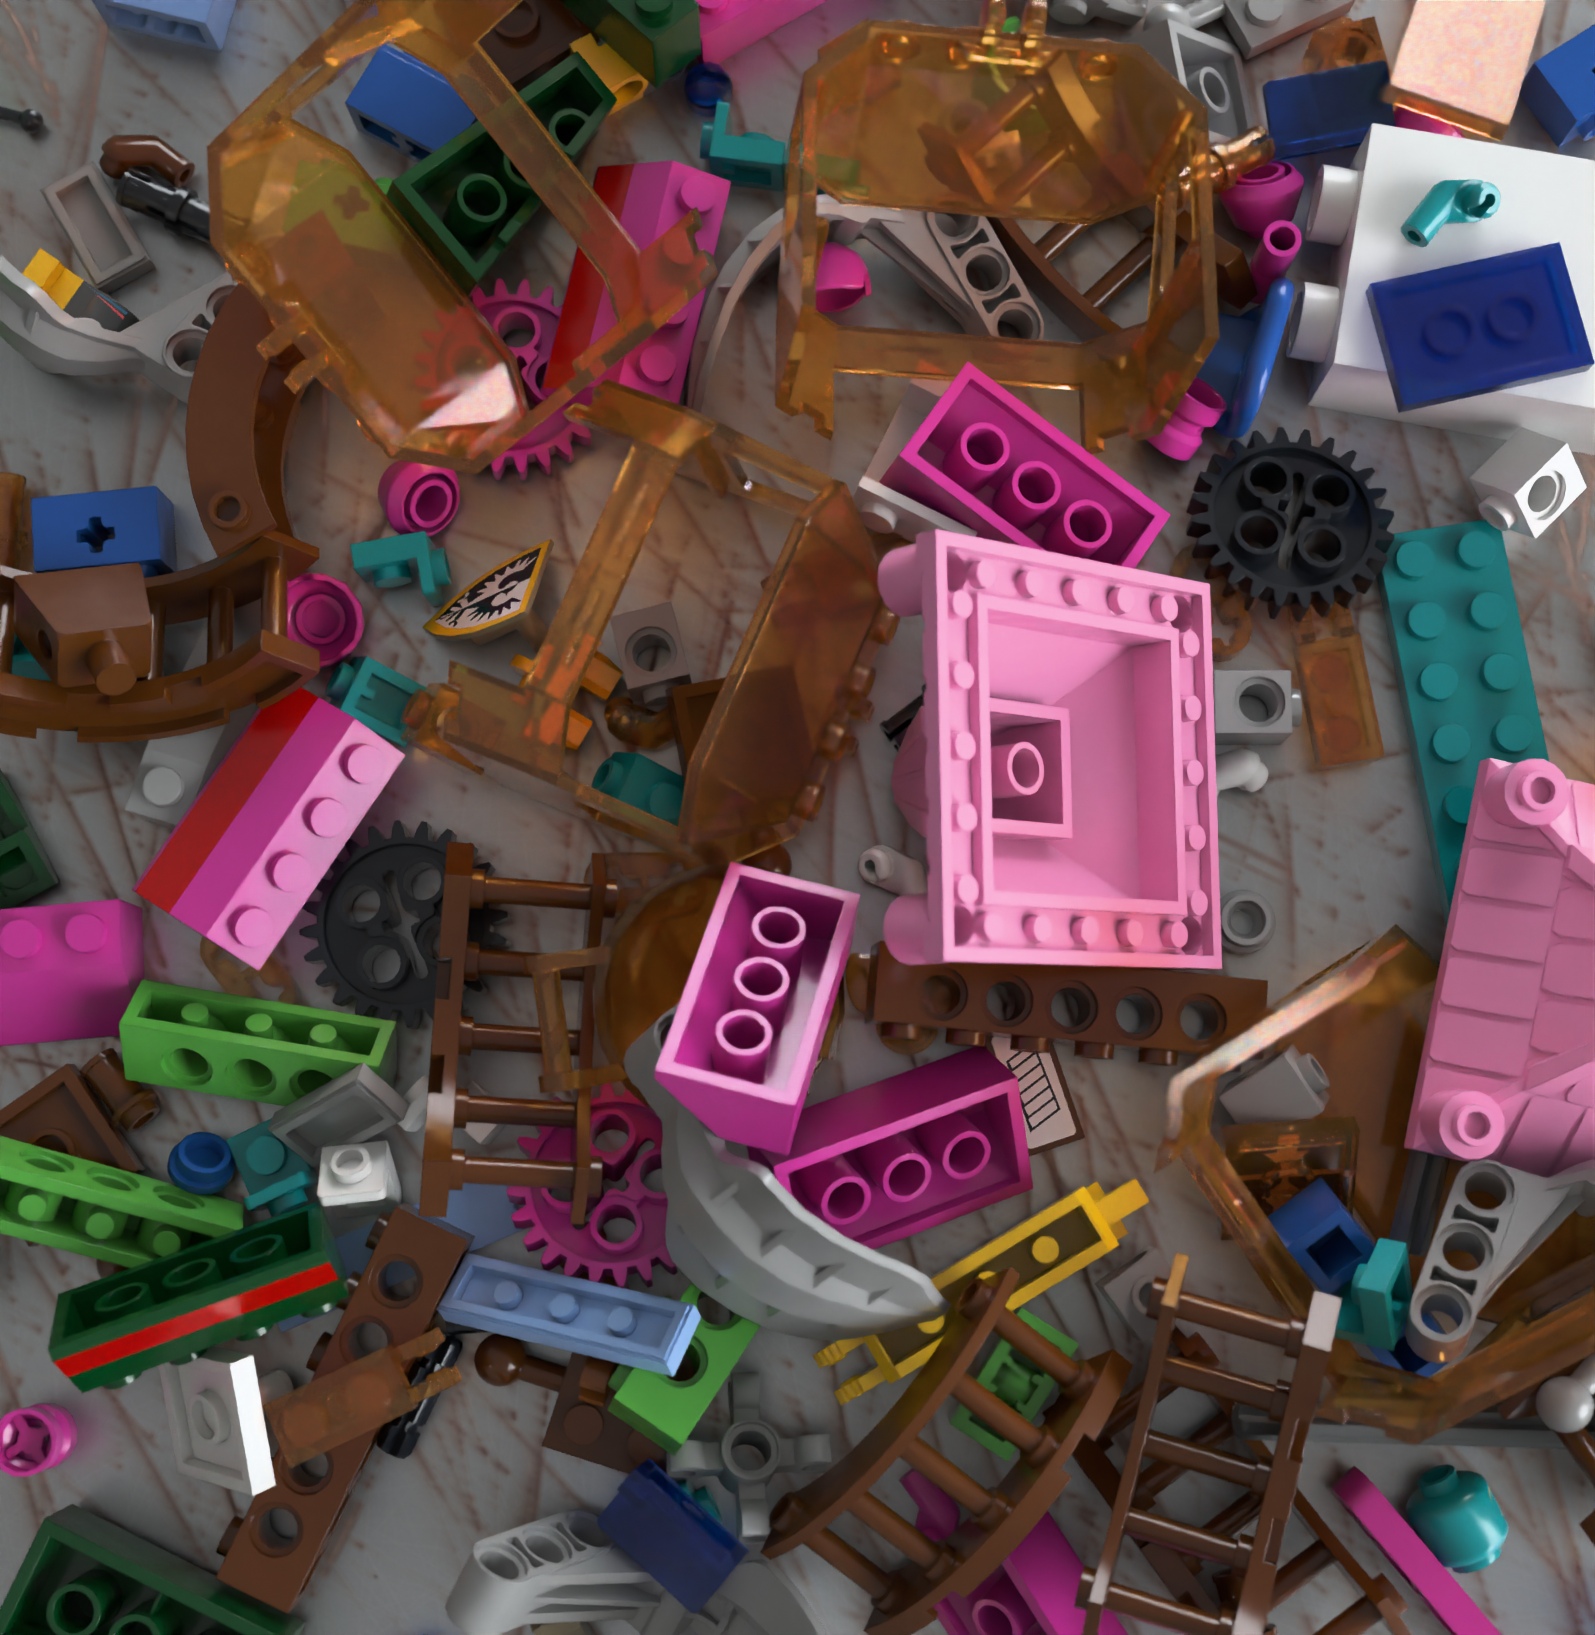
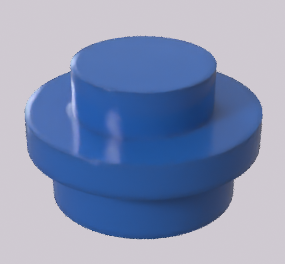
M196 1132L186 1136L174 1146L167 1163L168 1174L179 1188L201 1195L212 1194L225 1188L231 1181L235 1168L234 1158L227 1142L220 1136L209 1132Z

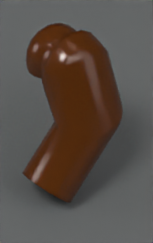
M113 135L101 147L104 153L99 160V166L106 175L113 179L120 180L125 172H129V168L142 166L149 167L175 188L185 186L191 180L195 171L193 162L155 135Z

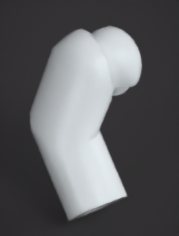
M1240 748L1215 755L1217 796L1221 790L1234 787L1255 792L1266 783L1269 772L1265 763L1260 761L1259 754L1254 751Z
M886 845L874 846L864 851L859 857L857 864L858 872L866 882L877 885L899 896L927 893V876L924 866L918 859Z

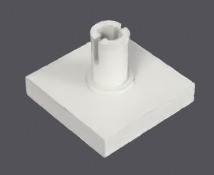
M215 1346L209 1347L205 1354L192 1362L182 1365H171L167 1362L159 1365L177 1473L252 1496L275 1486L264 1416L285 1408L294 1394L293 1385L288 1374L281 1369L273 1368L257 1376L253 1355Z

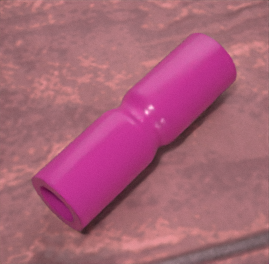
M1279 220L1271 223L1266 228L1249 264L1258 293L1250 302L1262 304L1271 282L1276 278L1286 276L1302 243L1301 232L1295 224Z

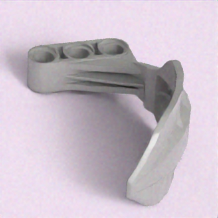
M948 188L901 211H892L865 199L836 193L816 195L778 210L755 227L724 264L699 316L687 367L683 400L686 443L693 448L699 441V418L706 385L733 307L750 286L774 268L781 266L792 251L810 243L839 242L847 246L852 244L855 239L868 240L901 267L962 325L978 355L984 362L994 367L1005 368L1014 365L1035 348L1044 333V322L1041 313L973 196L962 189ZM935 214H946L952 217L959 229L958 236H948L941 232L936 225ZM972 267L981 270L989 281V291H980L974 288L968 282L966 268ZM998 321H1006L1017 329L1020 336L1019 346L1009 345L1001 339L997 330Z
M265 239L254 243L226 273L121 332L104 329L98 321L91 318L72 317L63 311L34 281L21 274L0 255V336L33 366L46 373H63L71 376L107 375L120 372L140 373L174 395L178 400L188 404L194 372L185 371L180 366L187 361L198 360L207 333L223 303L246 272L279 240Z
M679 1004L664 1013L626 1050L624 1057L625 1072L662 1121V1179L668 1199L665 1229L666 1248L672 1262L698 1289L735 1314L771 1331L813 1340H843L894 1331L934 1321L947 1312L951 1303L943 1298L929 1277L905 1263L884 1256L843 1236L805 1210L766 1167L726 1151L725 1139L719 1138L655 1079V1069Z
M1487 1159L1471 1161L1461 1168L1454 1180L1408 1311L1405 1336L1408 1345L1416 1355L1426 1361L1435 1363L1449 1362L1461 1355L1468 1343L1478 1312L1504 1280L1574 1211L1584 1217L1595 1216V1159L1578 1163L1549 1178ZM1473 1191H1484L1493 1195L1500 1206L1490 1210L1479 1209L1470 1203L1466 1195ZM1454 1250L1465 1251L1476 1259L1479 1267L1471 1271L1457 1270L1448 1264L1444 1254ZM1431 1311L1444 1312L1452 1317L1458 1329L1447 1334L1435 1333L1425 1326L1421 1316Z
M569 1509L477 1542L445 1605L447 1616L452 1623L470 1635H500L525 1624L625 1620L641 1635H827L822 1623L800 1590L775 1564L763 1559L749 1560L711 1573L681 1564L643 1557L615 1533L613 1527L605 1519L583 1509Z

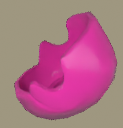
M814 242L792 251L783 261L777 278L780 312H788L793 319L799 318L804 309L817 313L840 312L859 303L864 296L868 297L872 292L866 263L857 252L839 242Z
M324 573L302 574L292 581H288L287 638L319 650L320 668L328 667L346 659L355 651L364 630L362 603L346 582Z

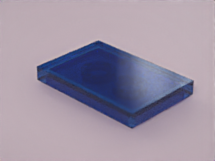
M1560 242L1371 283L1365 292L1398 413L1586 372L1595 364Z

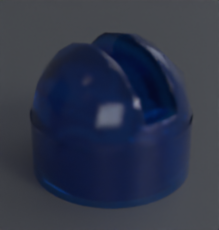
M711 61L702 62L689 71L684 83L685 99L688 107L695 114L702 117H715L717 101L729 102L731 105L733 99L732 80L721 65ZM700 80H705V81L721 82V83L723 84V87L720 86V85H718V84L711 83V82H698V81H700Z

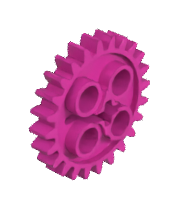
M502 278L496 280L494 296L486 297L482 289L478 287L472 295L473 303L467 306L464 305L461 310L449 298L453 313L450 319L434 312L430 315L432 326L438 333L437 336L421 333L417 336L419 348L428 356L410 358L412 371L424 377L409 383L413 397L426 399L415 407L419 421L435 420L427 430L431 442H440L450 437L445 448L447 458L450 461L458 458L466 451L468 452L467 464L469 471L475 474L485 461L491 462L495 480L501 479L506 465H515L520 480H526L528 464L537 462L541 470L546 475L551 474L550 456L555 453L568 463L573 462V451L570 442L575 440L580 444L590 446L592 444V436L585 423L603 425L605 414L540 393L539 386L543 382L562 304L558 308L554 306L553 287L548 285L537 299L531 297L527 279L522 280L516 294H508L506 285ZM513 329H525L534 335L533 339L523 347L513 348L502 341L503 337ZM485 337L490 342L510 376L513 378L522 377L525 395L539 411L546 415L547 418L544 422L540 423L534 419L528 411L523 398L511 382L505 381L501 383L497 363L486 350L476 343L478 338ZM473 363L484 369L483 374L471 383H461L452 378L454 371L463 364ZM502 411L516 413L521 418L519 425L508 432L493 430L489 426V422L495 414Z
M603 1079L600 1097L591 1098L590 1154L591 1156H602V1181L608 1178L613 1182H617L624 1176L627 1189L624 1192H620L618 1189L612 1188L605 1194L601 1183L600 1197H587L585 1216L594 1207L595 1210L591 1215L590 1222L583 1229L577 1230L574 1228V1224H570V1201L562 1202L554 1199L551 1196L553 1188L511 1186L506 1189L511 1203L525 1205L511 1215L515 1228L525 1229L533 1227L522 1240L526 1250L531 1252L547 1246L540 1260L545 1271H550L563 1261L565 1262L563 1276L579 1278L582 1272L589 1273V1281L602 1284L606 1276H614L616 1286L625 1289L628 1287L629 1275L638 1273L647 1288L652 1287V1267L658 1264L672 1275L678 1273L677 1266L672 1262L666 1248L665 1229L668 1207L666 1193L652 1192L643 1185L649 1173L662 1169V1121L647 1100L639 1098L638 1089L631 1081H629L623 1096L614 1095L609 1079ZM557 1096L552 1099L556 1101H563ZM535 1126L539 1134L538 1139L519 1136L517 1139L519 1149L529 1157L528 1159L571 1162V1128ZM610 1129L620 1130L628 1136L625 1145L616 1151L605 1152L594 1145L597 1137ZM647 1141L653 1142L655 1144L653 1149L645 1152L634 1163L633 1161L637 1156L639 1148ZM626 1218L633 1222L635 1230L632 1236L624 1242L609 1243L600 1236L603 1226L612 1219Z

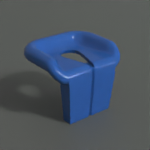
M1285 277L1276 278L1271 282L1262 304L1248 310L1239 317L1196 308L1149 352L1150 359L1161 384L1151 393L1165 398L1164 389L1174 374L1177 372L1192 374L1211 385L1226 402L1227 409L1213 426V429L1225 438L1235 439L1243 437L1248 433L1257 415L1271 376L1294 297L1295 289L1293 283ZM1140 384L1138 385L1139 388L1144 389V390L1150 392L1149 390H1147L1146 388H1144V387L1141 386Z

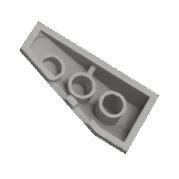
M261 598L234 609L233 650L247 642L260 631ZM208 618L182 672L206 664ZM256 702L231 711L230 723L190 734L149 740L124 810L147 822L174 829L259 707L256 705Z

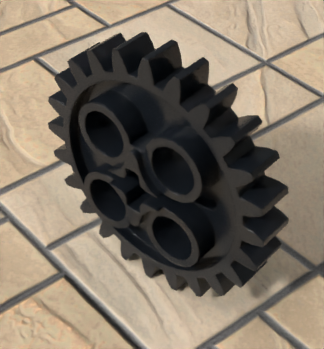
M1278 427L1272 443H1267L1258 430L1252 432L1247 448L1233 439L1229 443L1225 456L1216 453L1212 455L1206 472H1200L1193 489L1195 493H1192L1186 510L1187 513L1192 515L1186 529V535L1199 538L1191 555L1193 559L1211 558L1204 574L1205 579H1215L1223 575L1227 582L1222 596L1227 598L1238 590L1246 593L1244 610L1248 612L1255 607L1259 600L1268 602L1269 618L1274 620L1282 606H1290L1296 622L1302 621L1309 605H1312L1322 618L1328 616L1334 601L1347 609L1352 604L1357 592L1366 594L1376 578L1375 575H1379L1389 558L1384 553H1387L1395 536L1386 531L1394 518V511L1380 508L1388 493L1387 489H1368L1367 487L1375 470L1371 467L1355 472L1351 468L1357 454L1354 450L1345 453L1340 458L1333 455L1334 438L1329 437L1319 448L1311 446L1310 431L1306 429L1301 433L1297 443L1289 442L1283 427ZM1293 478H1297L1301 481V490L1291 523V533L1295 535L1287 549L1286 570H1282L1278 567V558L1289 519L1285 511L1293 494ZM1253 486H1261L1263 488H1266L1272 494H1264L1262 492H1259ZM1316 499H1323L1325 501H1328L1334 507L1324 506L1320 504ZM1244 539L1257 541L1265 549L1251 547ZM1306 552L1319 554L1326 562L1316 561Z
M400 820L394 821L390 839H385L384 835L375 826L368 827L369 845L363 848L349 838L345 846L350 857L345 862L336 858L329 867L334 873L331 879L326 880L322 878L316 886V889L323 893L321 900L308 901L302 909L317 916V924L300 929L299 934L305 938L317 940L319 944L318 947L304 956L305 961L311 964L325 963L327 966L315 980L316 984L324 988L337 983L340 984L332 1001L335 1005L343 1007L355 998H358L355 1015L370 1017L378 1007L379 1019L396 1021L398 1013L402 1012L407 1028L412 1030L419 1027L421 1011H426L433 1020L437 963L440 960H437L432 952V943L434 937L441 929L447 842H456L457 835L452 830L446 829L438 840L433 842L432 826L424 821H421L414 837L409 836L406 825ZM475 846L473 848V861L478 853V849ZM490 862L473 867V869L485 870V876L491 877L496 870ZM432 868L438 870L441 875V885L438 892L429 899H415L412 893V883L416 875L424 869ZM391 871L395 873L397 878V889L402 907L409 914L420 918V922L411 926V933L428 970V974L424 979H420L417 976L410 942L404 936L393 932V928L402 924V918L385 881V875ZM375 890L380 898L378 912L368 921L356 922L352 914L353 901L360 893ZM483 903L482 909L469 908L467 941L479 942L480 949L506 948L510 946L509 940L494 933L495 926L511 921L512 916L507 911L493 909V903ZM384 950H396L401 963L399 972L390 981L378 983L372 975L373 960ZM451 959L443 960V962H451ZM478 975L476 981L464 980L463 991L468 987L484 995L488 991ZM462 995L461 1011L465 1012L468 1010L465 997Z

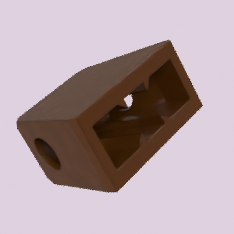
M139 562L13 576L14 631L55 685L68 688L96 684L101 693L117 696L129 691L135 684L136 678H144L151 672L152 618L142 568Z

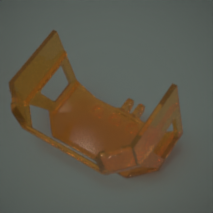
M356 0L207 146L210 244L224 259L225 266L230 275L237 282L246 286L269 313L271 323L275 327V330L255 348L266 360L271 356L279 355L293 342L307 360H303L289 372V377L284 380L289 389L296 393L317 377L320 383L328 390L334 392L354 415L365 437L379 445L384 453L392 459L478 474L657 331L719 275L713 255L705 249L699 251L694 236L703 227L697 207L646 249L641 251L478 43L523 0ZM390 42L436 70L447 79L605 280L617 324L572 362L576 374L531 411L529 410L514 353L350 150L291 118L367 53ZM319 66H322L315 73H313L307 80H305L299 87H297L291 94H289L313 70H315Z
M1004 0L983 1L978 28L974 26L947 27L915 24L908 20H871L807 69L802 78L786 149L776 315L775 407L791 417L804 412L814 419V431L831 441L834 417V372L953 381L968 361L999 385L1079 390L1081 447L1092 455L1105 451V439L1129 432V436L1135 441L1161 434L1219 339L1207 107L1139 44L1113 42L1105 38L1087 40L1045 35L1048 8L1046 0H1027V5H1025L1022 15L1020 33L1001 32L1006 19ZM1189 158L1192 238L1174 271L1178 180ZM817 187L843 205L1092 225L1156 201L1147 321L1082 343L838 325L815 310L816 275L829 230L828 220L817 216Z
M606 379L593 389L592 404L585 406L575 402L562 413L568 421L633 444L524 687H519L450 660L448 684L459 688L458 712L451 710L445 715L443 740L505 788L710 870L718 871L729 866L730 862H739L799 836L805 820L813 822L817 817L826 793V787L821 782L830 761L838 763L843 755L854 757L860 744L858 739L851 735V727L846 725L848 719L870 721L875 707L871 701L867 700L876 676V669L871 667L880 644L888 646L893 640L901 616L894 614L885 605L879 592L877 577L880 562L845 482L833 479L689 407ZM738 458L818 495L812 501H808L757 483L747 477ZM675 473L707 484L714 497L721 499L728 491L796 516L688 763L678 827L580 783L563 770L571 705Z
M1397 924L1288 991L1285 995L1196 1057L1170 1079L1165 1108H1168L1163 1142L1158 1147L1154 1173L1169 1165L1178 1156L1181 1158L1289 1321H1292L1293 1315L1307 1318L1313 1292L1316 1290L1294 1257L1285 1248L1276 1230L1210 1133L1218 1077L1275 1041L1274 1054L1291 1043L1294 1044L1301 1056L1310 1053L1321 1065L1329 1079L1330 1087L1325 1090L1330 1098L1323 1112L1308 1121L1350 1118L1344 1193L1376 1241L1379 1238L1389 1239L1410 1149L1404 1148V1142L1440 965L1438 960ZM1450 1159L1428 1252L1454 1180L1461 1168L1468 1164L1467 1162ZM1473 1191L1466 1195L1470 1203L1479 1209L1490 1210L1500 1206L1493 1195L1484 1191ZM1574 1211L1504 1280L1477 1314L1476 1319L1497 1324V1326L1462 1361L1430 1378L1360 1357L1350 1341L1333 1338L1325 1376L1332 1386L1314 1415L1342 1424L1347 1419L1385 1430V1437L1417 1445L1594 1353L1595 1216L1584 1217ZM1454 1250L1444 1254L1448 1264L1457 1270L1471 1271L1479 1267L1476 1259L1465 1251ZM1428 1252L1424 1256L1408 1254L1413 1291H1415ZM1592 1287L1589 1294L1533 1322L1545 1311Z

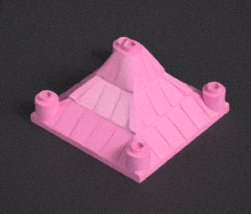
M938 529L916 534V544L894 549L887 553L879 565L877 577L879 592L885 605L894 614L901 617L922 614L925 623V629L923 630V676L926 683L924 706L920 707L908 727L894 760L891 785L894 802L905 819L922 837L926 838L927 861L930 867L927 875V893L899 896L889 905L884 918L883 931L885 943L890 953L899 962L908 965L961 962L1130 967L1161 970L1222 969L1210 584Z
M1487 758L1479 762L1404 1148L1467 1163L1480 1159L1493 1160L1512 1168L1549 1178L1578 1163L1595 1159V785L1566 779L1555 764L1544 759H1527L1513 764Z

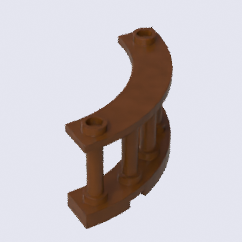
M1025 26L1007 42L1018 65L1014 72L1016 78L957 132L926 116L916 124L928 147L924 152L925 160L933 172L942 180L948 182L952 188L962 189L973 196L1021 280L1070 330L1101 356V360L1107 370L1122 382L1132 379L1150 392H1153L1161 384L1150 359L1149 352L1207 298L1215 300L1219 297L1241 310L1258 295L1244 251L1208 229L1185 209L1175 217L1151 195L1157 187L1155 180L1137 162L1123 143L1117 144L1111 149L1092 122V119L1100 111L1085 88L1066 46ZM1031 98L1036 99L1051 124L1047 128L1048 136L991 187L972 152ZM1064 155L1068 157L1073 156L1093 181L1091 184L1092 192L1033 244L1009 214L1006 207ZM1118 210L1140 232V242L1081 295L1050 263L1106 211L1115 212ZM1168 258L1190 276L1191 280L1133 334L1128 333L1101 312L1156 260L1164 262Z
M317 213L287 233L268 249L241 278L223 303L208 331L195 365L187 405L185 427L186 460L192 495L203 528L220 559L271 530L298 539L291 520L287 490L284 487L285 454H288L293 429L302 407L300 400L317 371L322 373L345 346L362 332L380 321L351 273L353 269L320 213Z
M271 530L222 559L217 557L192 568L144 578L152 618L151 672L144 678H137L129 691L117 696L101 693L96 684L63 688L55 685L52 681L12 674L15 642L13 576L35 573L0 564V733L36 739L37 728L75 731L77 732V742L81 743L153 740L190 734L230 723L231 711L255 702L260 709L277 703L301 688L320 672V651L287 638L288 581L290 582L301 575L320 558L319 548L286 534ZM261 598L260 631L247 642L233 650L234 609ZM208 617L206 664L163 677L165 626Z
M447 842L438 957L451 958V962L438 961L419 1216L446 1217L449 1190H462L463 1183L570 1189V1224H584L587 1197H600L602 1183V1156H591L592 1060L603 918H615L618 889L617 879H606L604 853H592L588 884L485 876V870L473 869L474 844ZM483 903L586 910L582 955L480 949L479 942L467 941L469 908L482 909ZM477 975L580 981L576 1030L473 1023L474 1016H461L464 980L476 981ZM472 1049L575 1056L573 1101L469 1095V1089L456 1088L458 1055L471 1056ZM466 1122L571 1128V1162L465 1156V1149L452 1148L453 1128L466 1129Z
M1176 1252L1168 1279L1155 1276L1147 1305L1146 1317L1158 1320L1132 1437L1098 1568L1094 1569L1084 1566L1075 1599L1074 1608L1086 1611L1082 1635H1098L1104 1610L1183 1635H1263L1278 1568L1275 1565L1278 1562L1286 1524L1289 1521L1302 1467V1456L1329 1360L1342 1298L1314 1291L1307 1318L1293 1315L1292 1321L1182 1291L1190 1257L1188 1255ZM1176 1318L1285 1349L1283 1356L1296 1359L1292 1381L1288 1382L1277 1379L1276 1385L1169 1355ZM1162 1382L1269 1412L1268 1420L1281 1423L1273 1458L1259 1454L1258 1461L1152 1430L1151 1425ZM1148 1457L1251 1488L1250 1496L1263 1499L1254 1537L1240 1533L1238 1540L1131 1507L1143 1458ZM1124 1534L1232 1567L1231 1575L1244 1579L1236 1613L1222 1609L1220 1616L1112 1582Z
M1008 1267L984 1280L980 1277L975 1278L963 1289L955 1303L957 1315L922 1370L888 1413L836 1465L804 1488L794 1493L791 1491L786 1493L776 1503L769 1515L771 1531L760 1553L769 1560H772L791 1551L800 1544H804L872 1596L871 1604L874 1606V1609L864 1628V1631L869 1635H911L937 1619L938 1611L933 1606L949 1593L954 1591L964 1599L996 1570L1039 1522L1065 1488L1071 1476L1061 1468L1076 1448L1083 1434L1092 1441L1096 1440L1133 1368V1364L1115 1349L1087 1360L1079 1359L1074 1361L1008 1309L1005 1305L1020 1277V1274L1012 1267ZM991 1331L1058 1383V1392L1060 1394L1041 1426L1035 1427L965 1372ZM949 1395L1020 1450L1018 1461L997 1487L984 1488L917 1436ZM898 1458H901L970 1512V1517L944 1540L941 1539L934 1542L868 1491ZM847 1510L913 1562L905 1567L886 1573L826 1526Z
M1175 1325L1171 1345L1177 1353L1176 1357L1214 1368L1221 1365L1213 1350L1198 1332L1193 1333L1187 1338ZM1145 1379L1118 1398L1096 1440L1092 1441L1083 1434L1071 1454L1109 1505L1112 1512L1121 1475L1104 1452L1114 1446L1111 1438L1136 1420ZM1162 1382L1157 1404L1178 1389L1179 1386ZM1206 1394L1219 1414L1185 1438V1440L1218 1449L1235 1436L1231 1418L1232 1407L1235 1403ZM1053 1405L1042 1412L1045 1418L1048 1416ZM1238 1438L1253 1460L1258 1461L1259 1454L1273 1458L1272 1453L1262 1440H1241ZM1156 1460L1140 1472L1131 1507L1147 1512L1156 1505L1153 1498L1189 1470ZM1296 1488L1291 1510L1315 1542L1277 1570L1267 1614L1334 1564L1361 1598L1313 1635H1362L1379 1621L1382 1622L1392 1635H1412L1400 1617L1409 1607L1396 1588L1383 1573L1371 1579L1311 1506L1301 1491ZM1250 1489L1200 1528L1234 1538L1258 1520L1263 1499L1250 1496ZM1131 1537L1178 1603L1220 1616L1222 1609L1236 1613L1239 1600L1232 1605L1226 1600L1216 1607L1194 1576L1204 1570L1200 1563L1205 1559Z

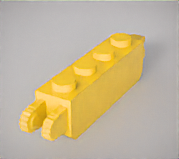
M1136 1178L1127 1181L1107 1194L1103 1192L1098 1182H1094L1086 1188L1084 1186L1078 1187L929 1277L943 1298L951 1303L944 1315L934 1321L859 1338L836 1340L812 1356L819 1368L832 1366L847 1357L848 1352L865 1342L875 1358L877 1365L861 1375L855 1374L848 1378L833 1392L840 1405L853 1400L886 1379L891 1384L924 1365L929 1360L957 1315L955 1303L959 1295L972 1280L978 1277L984 1280L1008 1267H1012L1020 1274V1277L1005 1306L1013 1311L1120 1245L1117 1240L1128 1234L1120 1219L1150 1201Z

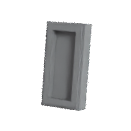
M94 161L40 190L96 289L108 295L156 268L123 209L117 204L116 197Z
M362 1063L276 1111L268 1126V1130L315 1168L320 1165L322 1147L362 1143L404 1120L410 1103L365 1063Z

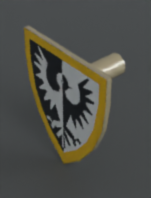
M552 539L519 553L472 582L447 602L422 628L437 639L457 641L471 638L478 646L517 629L536 654L544 642L553 646L556 642L555 637L532 609L554 546Z

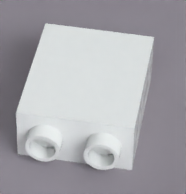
M1372 123L1349 168L1322 164L1316 177L1309 204L1305 239L1307 241L1333 245L1327 285L1302 282L1295 300L1288 331L1287 357L1314 362L1308 405L1508 440L1522 427L1566 442L1572 452L1595 455V160ZM1478 179L1483 182H1490L1498 188L1501 195V203L1493 216L1475 223L1444 224L1426 247L1413 245L1401 232L1403 223L1431 188L1440 181Z

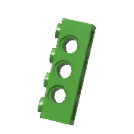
M142 979L119 1022L125 1080L287 1106L362 1063H365L392 1088L397 1078L396 1021Z
M0 1136V1233L132 1268L243 1228V1203L211 1194H193L179 1188L175 1184Z
M691 1282L679 1301L694 1304L697 1308V1301L699 1299L710 1296ZM667 1295V1296L665 1297V1298H669V1299L675 1300L674 1298H672V1297L669 1296V1295ZM729 1310V1322L722 1325L710 1324L701 1317L684 1354L692 1363L693 1377L687 1381L678 1382L669 1379L665 1374L620 1364L607 1383V1386L617 1392L608 1411L675 1456L761 1325L735 1314L731 1310Z

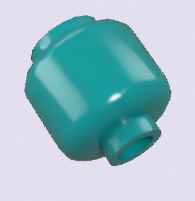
M1440 1465L1424 1472L1417 1480L1419 1487L1410 1495L1406 1505L1408 1518L1417 1536L1444 1567H1451L1454 1572L1471 1573L1495 1562L1501 1555L1502 1549L1500 1546L1505 1542L1509 1528L1483 1475L1470 1470L1456 1471L1452 1465Z

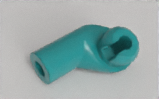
M1478 179L1440 181L1431 188L1403 223L1401 232L1413 245L1426 247L1444 224L1475 223L1493 216L1500 207V192L1494 184Z

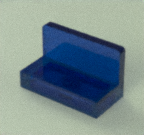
M1379 60L1271 80L1265 83L1262 90L1269 134L1257 140L1261 157L1260 161H1284L1359 147L1372 123L1396 127L1387 63Z
M649 1458L634 1468L618 1487L619 1493L598 1517L597 1524L689 1612L695 1614L708 1602L749 1553V1550Z

